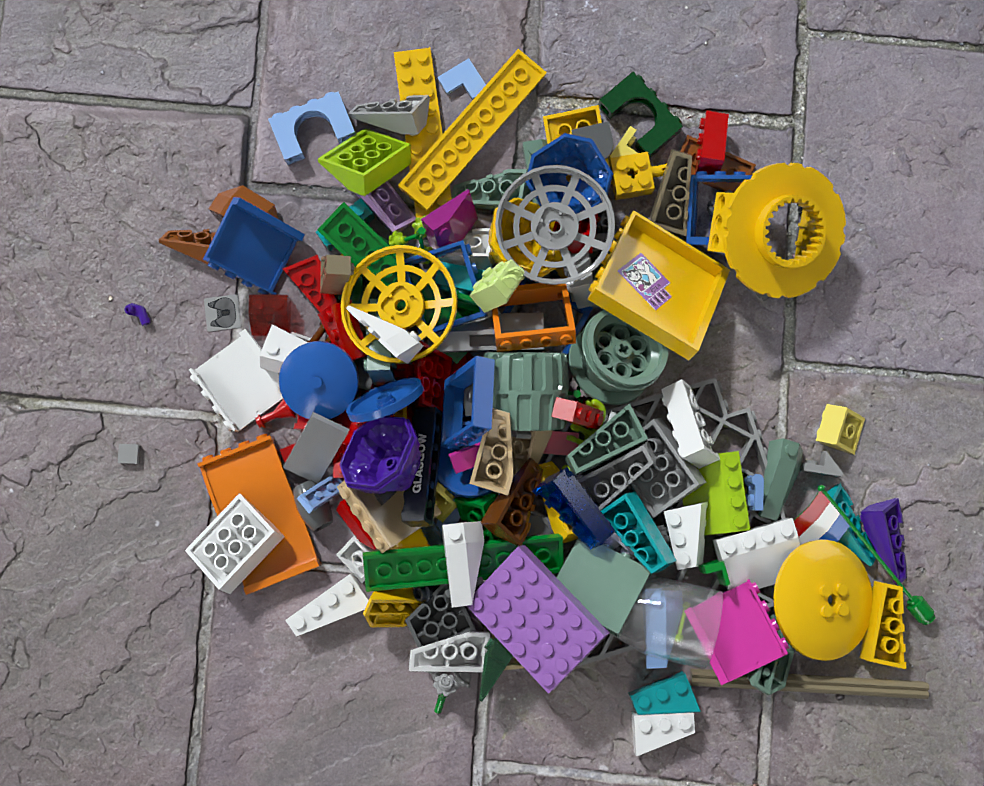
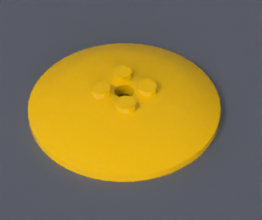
M831 540L809 541L800 545L789 554L776 578L774 611L783 636L796 651L808 658L827 661L847 655L860 643L869 626L873 598L867 571L860 559L849 548ZM830 595L832 597L831 605H829L828 598Z

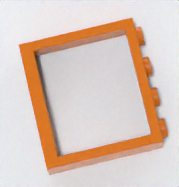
M535 283L518 285L509 301L499 307L563 300L568 326L501 334L498 307L492 309L497 352L576 344V329L566 284L550 285Z

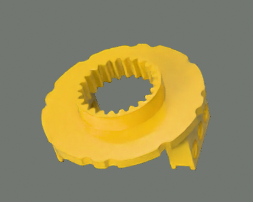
M776 163L765 166L752 173L751 179L744 180L734 193H716L707 251L725 253L730 268L736 271V277L746 287L758 294L763 295L766 293L768 297L773 298L800 296L814 289L818 281H824L832 272L841 255L840 247L845 241L843 229L846 225L845 211L839 194L833 191V184L827 177L812 167L804 168L800 163H790L789 165L786 163ZM784 203H798V206L803 207L801 221L798 223L800 227L798 239L795 241L794 259L783 260L781 257L776 256V252H771L772 246L767 245L770 239L765 237L769 233L766 226L771 224L768 219L774 217L772 212H777L778 207H783Z

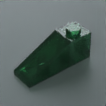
M490 637L484 646L486 650L479 694L481 702H483L513 657L496 637L494 639Z

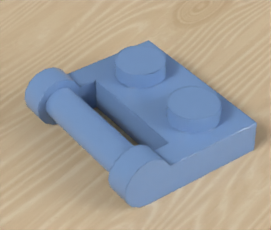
M760 474L746 476L744 484L747 486V494H745L747 510L763 511L764 478Z

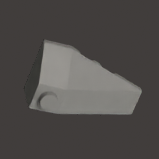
M429 95L407 96L404 101L397 102L396 98L383 104H380L378 101L359 104L348 113L349 118L393 132L414 136L419 134L427 124L430 97Z

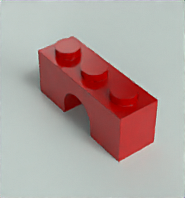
M556 397L551 417L598 430L604 420V411L577 401Z

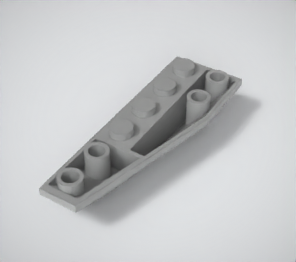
M543 313L499 314L501 334L544 329ZM492 316L451 328L447 337L436 349L440 352H497ZM444 331L438 332L436 334L440 337ZM428 338V345L432 346L434 343ZM544 347L504 352H541L544 351Z

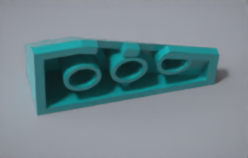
M840 483L836 484L827 493L875 550L868 535L861 529L859 515L855 516L851 505H853L851 498ZM849 526L839 542L849 548L868 566H872L876 558Z

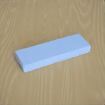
M332 474L302 493L297 500L310 514L340 494L337 486L344 480L342 478H333Z

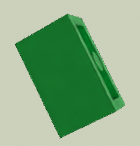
M713 560L698 566L701 573L716 572L719 584L730 585L724 561Z

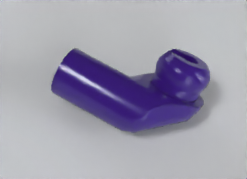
M135 303L125 306V313L139 317L142 326L151 323L144 306Z

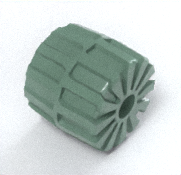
M487 352L484 354L485 358L495 360L493 408L510 413L511 431H550L566 427V421L551 417L556 397L568 399V365L565 353Z

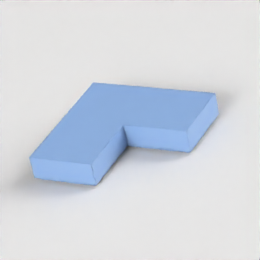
M469 58L437 77L447 95L464 86L472 100L486 86Z

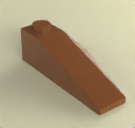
M203 229V232L192 233L191 230H170L159 239V243L208 264L203 258L216 232H210V229Z

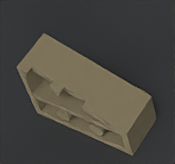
M325 255L321 257L320 293L342 295L345 283L349 281L350 275L354 274V263H351V256Z

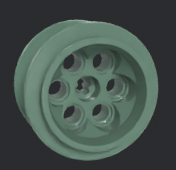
M602 310L590 319L585 329L576 336V344H571L569 350V367L577 385L591 398L611 405L625 404L639 397L646 387L653 384L659 378L668 359L667 347L606 310Z

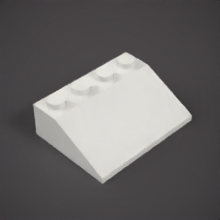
M239 493L185 551L219 590L231 594L285 536Z
M785 518L712 540L718 560L724 561L730 581V585L727 586L728 591L747 582L748 579H750L751 583L755 582L759 589L774 585L785 559L800 546L793 518Z

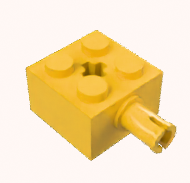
M648 152L610 158L609 165L613 172L612 187L615 200L652 194L655 189L653 178L663 176L667 164L650 165Z

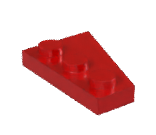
M318 254L283 268L285 273L319 312L329 305L338 303L334 294L320 293L321 261Z

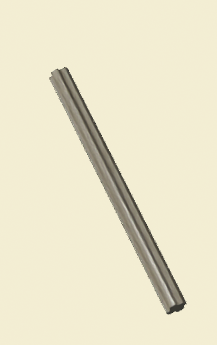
M690 669L689 681L691 686L756 689L751 685L746 674L721 685L714 670ZM788 674L785 688L779 690L914 699L929 698V684L923 681Z

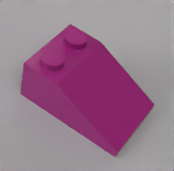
M467 189L421 219L430 247L437 249L462 241L478 219L470 191Z

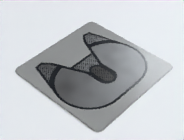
M237 294L204 299L208 332L241 327Z

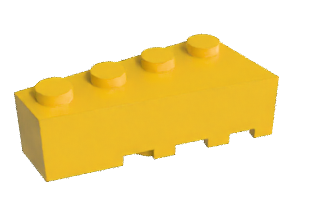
M874 581L870 621L863 637L859 658L906 669V662H904V652H906L903 643L905 626L902 621V614L904 613L903 587Z

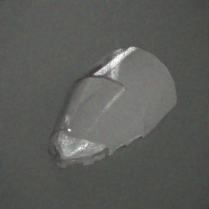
M663 576L648 577L622 627L623 632L619 639L644 655L704 670L711 660L718 636L722 615L723 593L720 590Z

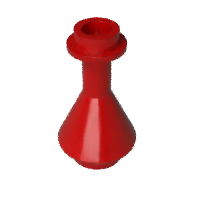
M283 399L273 412L264 416L258 414L255 420L259 428H266L265 423L276 418H295L296 413Z

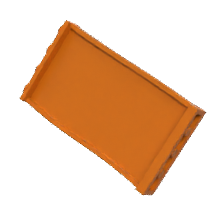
M267 433L257 436V440L251 443L249 440L239 443L238 448L233 450L231 448L221 450L220 455L215 457L213 455L203 457L202 462L197 463L201 469L217 516L240 493L285 536L242 581L245 595L322 565L317 556L308 527L296 508L293 490L277 451L274 436H268Z

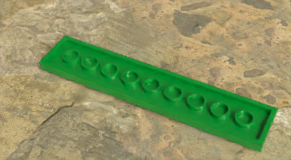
M345 202L317 229L344 256H351V263H354L355 267L371 253L389 247ZM396 254L382 257L371 263L367 268L376 276L386 268L397 266ZM397 272L387 275L381 281L386 286L398 282ZM410 272L414 286H416L422 277ZM427 284L421 291L424 300H435L434 292L431 286ZM400 301L397 304L401 311L406 307L405 301ZM452 306L441 308L436 326L449 322ZM435 308L425 309L424 318L428 326L433 319ZM456 313L455 320L463 318L461 314ZM468 352L444 353L453 358L452 360L457 364Z
M560 534L526 537L522 545H525L551 573H559L563 566V536ZM504 539L484 541L477 578L482 577L483 580H487L518 546ZM444 545L387 550L384 553L380 551L362 552L366 592L449 584Z

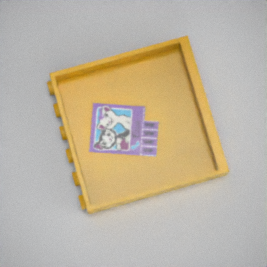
M633 210L629 216L625 215L620 225L622 228H619L614 236L616 241L613 240L609 249L610 253H607L601 262L604 266L599 268L595 275L597 280H594L588 289L591 292L588 300L689 361L700 349L730 269Z

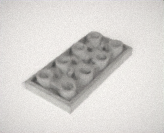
M313 412L283 468L318 484L347 436L349 429Z

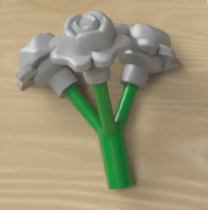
M424 671L432 674V678L435 680L433 687L437 690L438 694L434 709L435 713L440 714L442 712L446 697L451 693H455L460 686L471 687V676L468 672H453V677V675L448 676L447 673H443L440 676L439 672Z

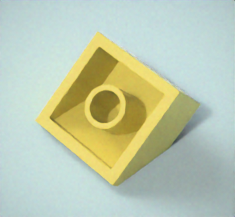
M827 404L822 414L820 428L817 430L816 441L825 446L855 455L865 418L847 407Z

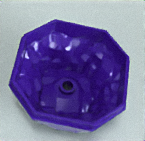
M386 416L377 420L367 421L354 431L339 464L348 488L365 493L381 494L386 493V491H404L411 486L420 466L421 452L419 451L420 443L418 436L409 419Z

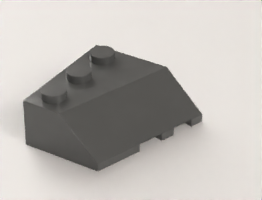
M441 584L433 592V598L428 603L423 602L405 619L418 648L476 630L466 606L452 607L451 602H445L443 596L444 592L449 589V584Z

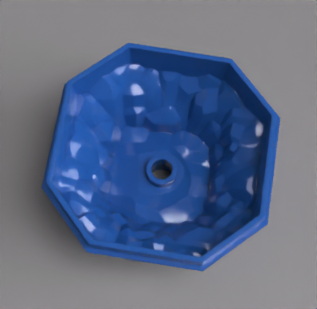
M564 133L531 155L528 172L535 168L550 165L572 167L592 177L608 196L613 172L593 139ZM545 173L539 175L543 187L548 185L568 187L569 182L566 180L568 174ZM532 178L527 180L526 184L531 192L536 190ZM579 179L575 191L584 196L591 207L603 203L595 190ZM556 191L546 192L549 203H561L565 194ZM537 196L535 198L541 207V202L539 200V197ZM572 196L568 206L575 214L584 211V206Z

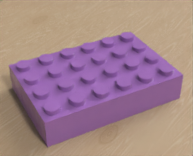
M525 545L518 546L476 590L472 605H467L474 615L548 694L610 633Z

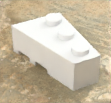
M631 712L633 746L636 756L695 733L694 712L644 715Z

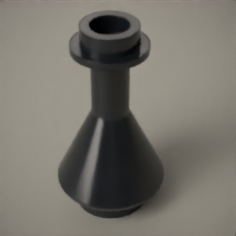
M440 585L414 587L413 594L415 599L422 603H428L433 598V592Z

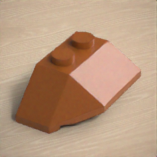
M243 185L218 193L209 207L210 211L223 218L233 197H239L279 219L275 204Z

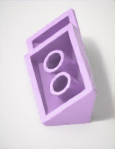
M388 181L366 196L355 193L359 199L362 198L375 217L391 234H393V231L402 232L415 222L416 217Z

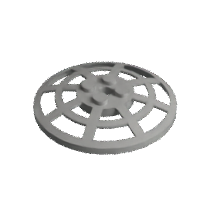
M542 166L521 175L505 191L496 212V237L499 248L507 261L513 260L507 249L518 245L523 254L534 262L530 273L524 270L523 276L542 284H567L590 274L606 257L614 238V212L606 192L598 182L586 173L568 166ZM563 173L572 177L568 187L561 185L543 187L539 175ZM532 178L536 190L528 194L519 206L509 202L508 200L513 192L525 181ZM579 179L591 186L603 203L591 207L585 197L575 191ZM556 191L565 194L561 203H549L546 192ZM538 196L542 206L535 214L525 210L526 205ZM572 196L584 206V211L575 214L568 206ZM504 209L515 214L513 223L515 238L507 241L503 240L501 228ZM606 210L608 234L604 243L594 239L596 234L595 215ZM520 217L531 221V232L520 236L519 223ZM586 218L590 220L589 237L578 233V222ZM553 221L560 224V229L557 232L549 229V224ZM535 240L541 246L538 256L536 257L529 252L524 243ZM574 240L585 244L582 250L571 258L567 247ZM590 247L602 250L592 265L580 273L577 272L574 263L581 259ZM549 250H560L564 261L550 262L545 261ZM542 266L550 268L566 266L571 277L547 279L538 277V273Z

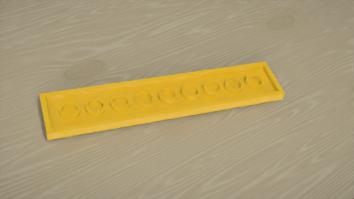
M430 47L394 52L400 101H404L407 96L429 95L430 97L426 126L417 135L405 134L406 143L411 144L410 171L442 136ZM450 186L428 211L424 210L414 201L416 218L428 215L452 199Z
M517 49L398 184V188L424 210L428 211L546 76L547 72L521 50Z

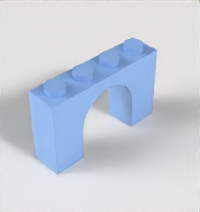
M329 92L323 98L318 100L311 99L305 105L294 106L289 111L276 113L272 118L268 119L287 165L305 159L297 139V131L301 123L308 118L321 117L326 119L332 125L339 144L355 135L339 92Z

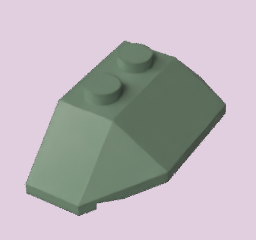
M771 615L770 620L775 619L777 623L776 616ZM778 630L777 633L781 639L784 636L781 630ZM787 640L786 642L789 646L787 655L746 674L751 685L766 695H771L785 688L794 655V649Z

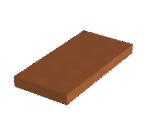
M687 135L680 151L692 155L691 175H694L697 161L695 156L699 145L696 138ZM725 151V159L721 171L726 172V175H734V172H746V175H752L756 164ZM701 182L721 192H725L730 189L732 193H734L741 184L731 182Z

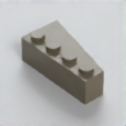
M671 149L649 220L665 230L687 236L692 155Z

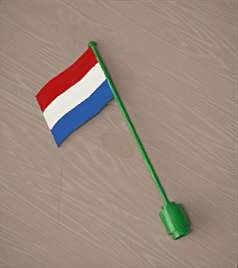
M818 486L819 492L810 505L793 520L800 545L813 540L838 542L850 526L896 584L903 587V592L909 598L906 608L916 621L922 625H928L933 622L936 616L927 601L922 596H911L824 489L825 486Z

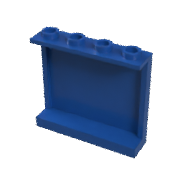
M233 197L203 260L208 262L207 266L218 271L219 268L224 270V275L234 280L237 277L242 280L241 284L252 288V286L258 288L257 292L268 297L269 294L276 296L277 293L273 290L296 242L302 241L305 234L242 198Z

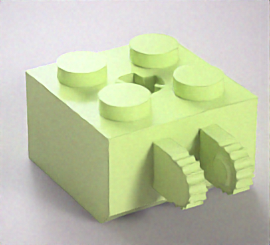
M512 259L507 262L501 261L494 268L489 267L482 273V279L474 284V290L469 296L484 313L509 301L515 289L525 278L523 276L525 272Z

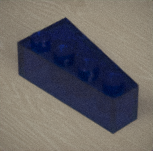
M568 467L545 478L532 490L536 496L540 494L546 500L544 504L549 509L553 507L560 514L558 518L563 523L565 522L573 527L572 532L590 550L601 546L615 532L609 520L605 518L597 504L593 502L587 491L581 486Z

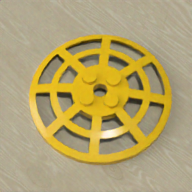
M395 245L379 249L357 264L354 268V274L350 275L349 281L345 283L341 298V315L345 330L353 343L365 354L387 363H405L398 358L383 356L369 349L367 346L375 339H379L369 333L364 339L360 340L352 327L350 313L346 308L351 306L365 313L378 312L381 320L404 330L416 325L422 331L418 335L421 340L427 336L434 343L428 349L416 354L410 362L418 360L433 352L449 334L457 313L456 287L448 269L442 262L421 248L409 245ZM404 253L422 256L433 264L427 272L414 266L405 265ZM396 254L397 266L386 268L376 276L367 268L371 263L382 257ZM439 269L449 283L452 298L441 299L439 289L432 279ZM397 272L398 282L386 286L381 281L387 275ZM405 272L415 273L421 276L422 279L414 286L406 282ZM362 273L370 282L363 293L361 304H349L352 289ZM428 283L434 292L435 300L425 301L421 293ZM377 287L381 291L378 303L368 304L373 288ZM405 301L406 307L404 310L398 311V302ZM452 306L449 323L443 334L439 337L433 329L439 320L441 308ZM435 308L433 319L428 326L421 318L425 309Z

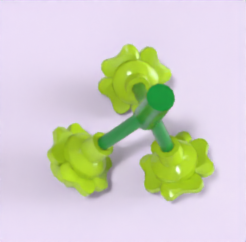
M423 217L415 218V223L412 224L415 230L414 235L406 237L403 236L402 232L393 231V234L389 236L390 246L406 245L408 241L416 238L420 243L419 248L427 252L433 250L432 247H426L423 242V238L426 237V230L421 221ZM429 260V261L423 262V263H421V264H428V263H430L431 261Z

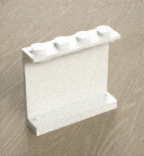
M246 329L239 333L241 337L197 369H189L192 374L190 376L192 381L202 387L201 393L207 400L213 402V410L218 416L222 415L225 419L224 425L229 431L233 430L237 433L253 422L258 414H264L283 400L279 387L280 373L260 368L259 355L262 349Z

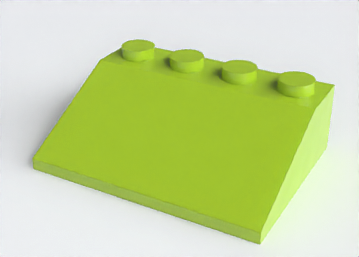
M365 128L319 157L318 162L348 190L361 196H366L411 164V144Z
M739 451L718 453L720 460L700 469L697 468L706 480V483L682 499L683 507L708 502L704 535L750 530Z

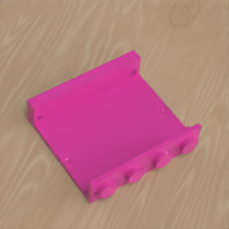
M750 579L694 608L690 607L684 610L721 685L788 654L787 649H789L785 638L780 639L777 633L780 629L775 619L770 620L767 614L770 609L765 600L760 601L757 594L761 592L755 582L751 583Z

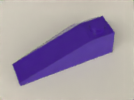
M894 498L868 505L861 511L860 519L876 552L902 583L907 578L905 553L901 552L904 535H900L899 523H903L899 498Z

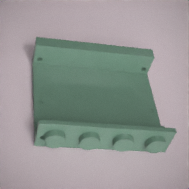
M580 534L556 578L610 634L619 638L623 632L622 627L648 577H651L652 574L641 562L637 563L632 560L630 555L614 551V548L609 544L604 543L602 545L596 542L597 539L587 534L584 536Z

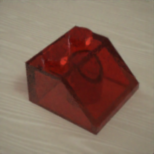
M249 295L248 314L252 336H268L272 325L290 333L291 298L288 295Z

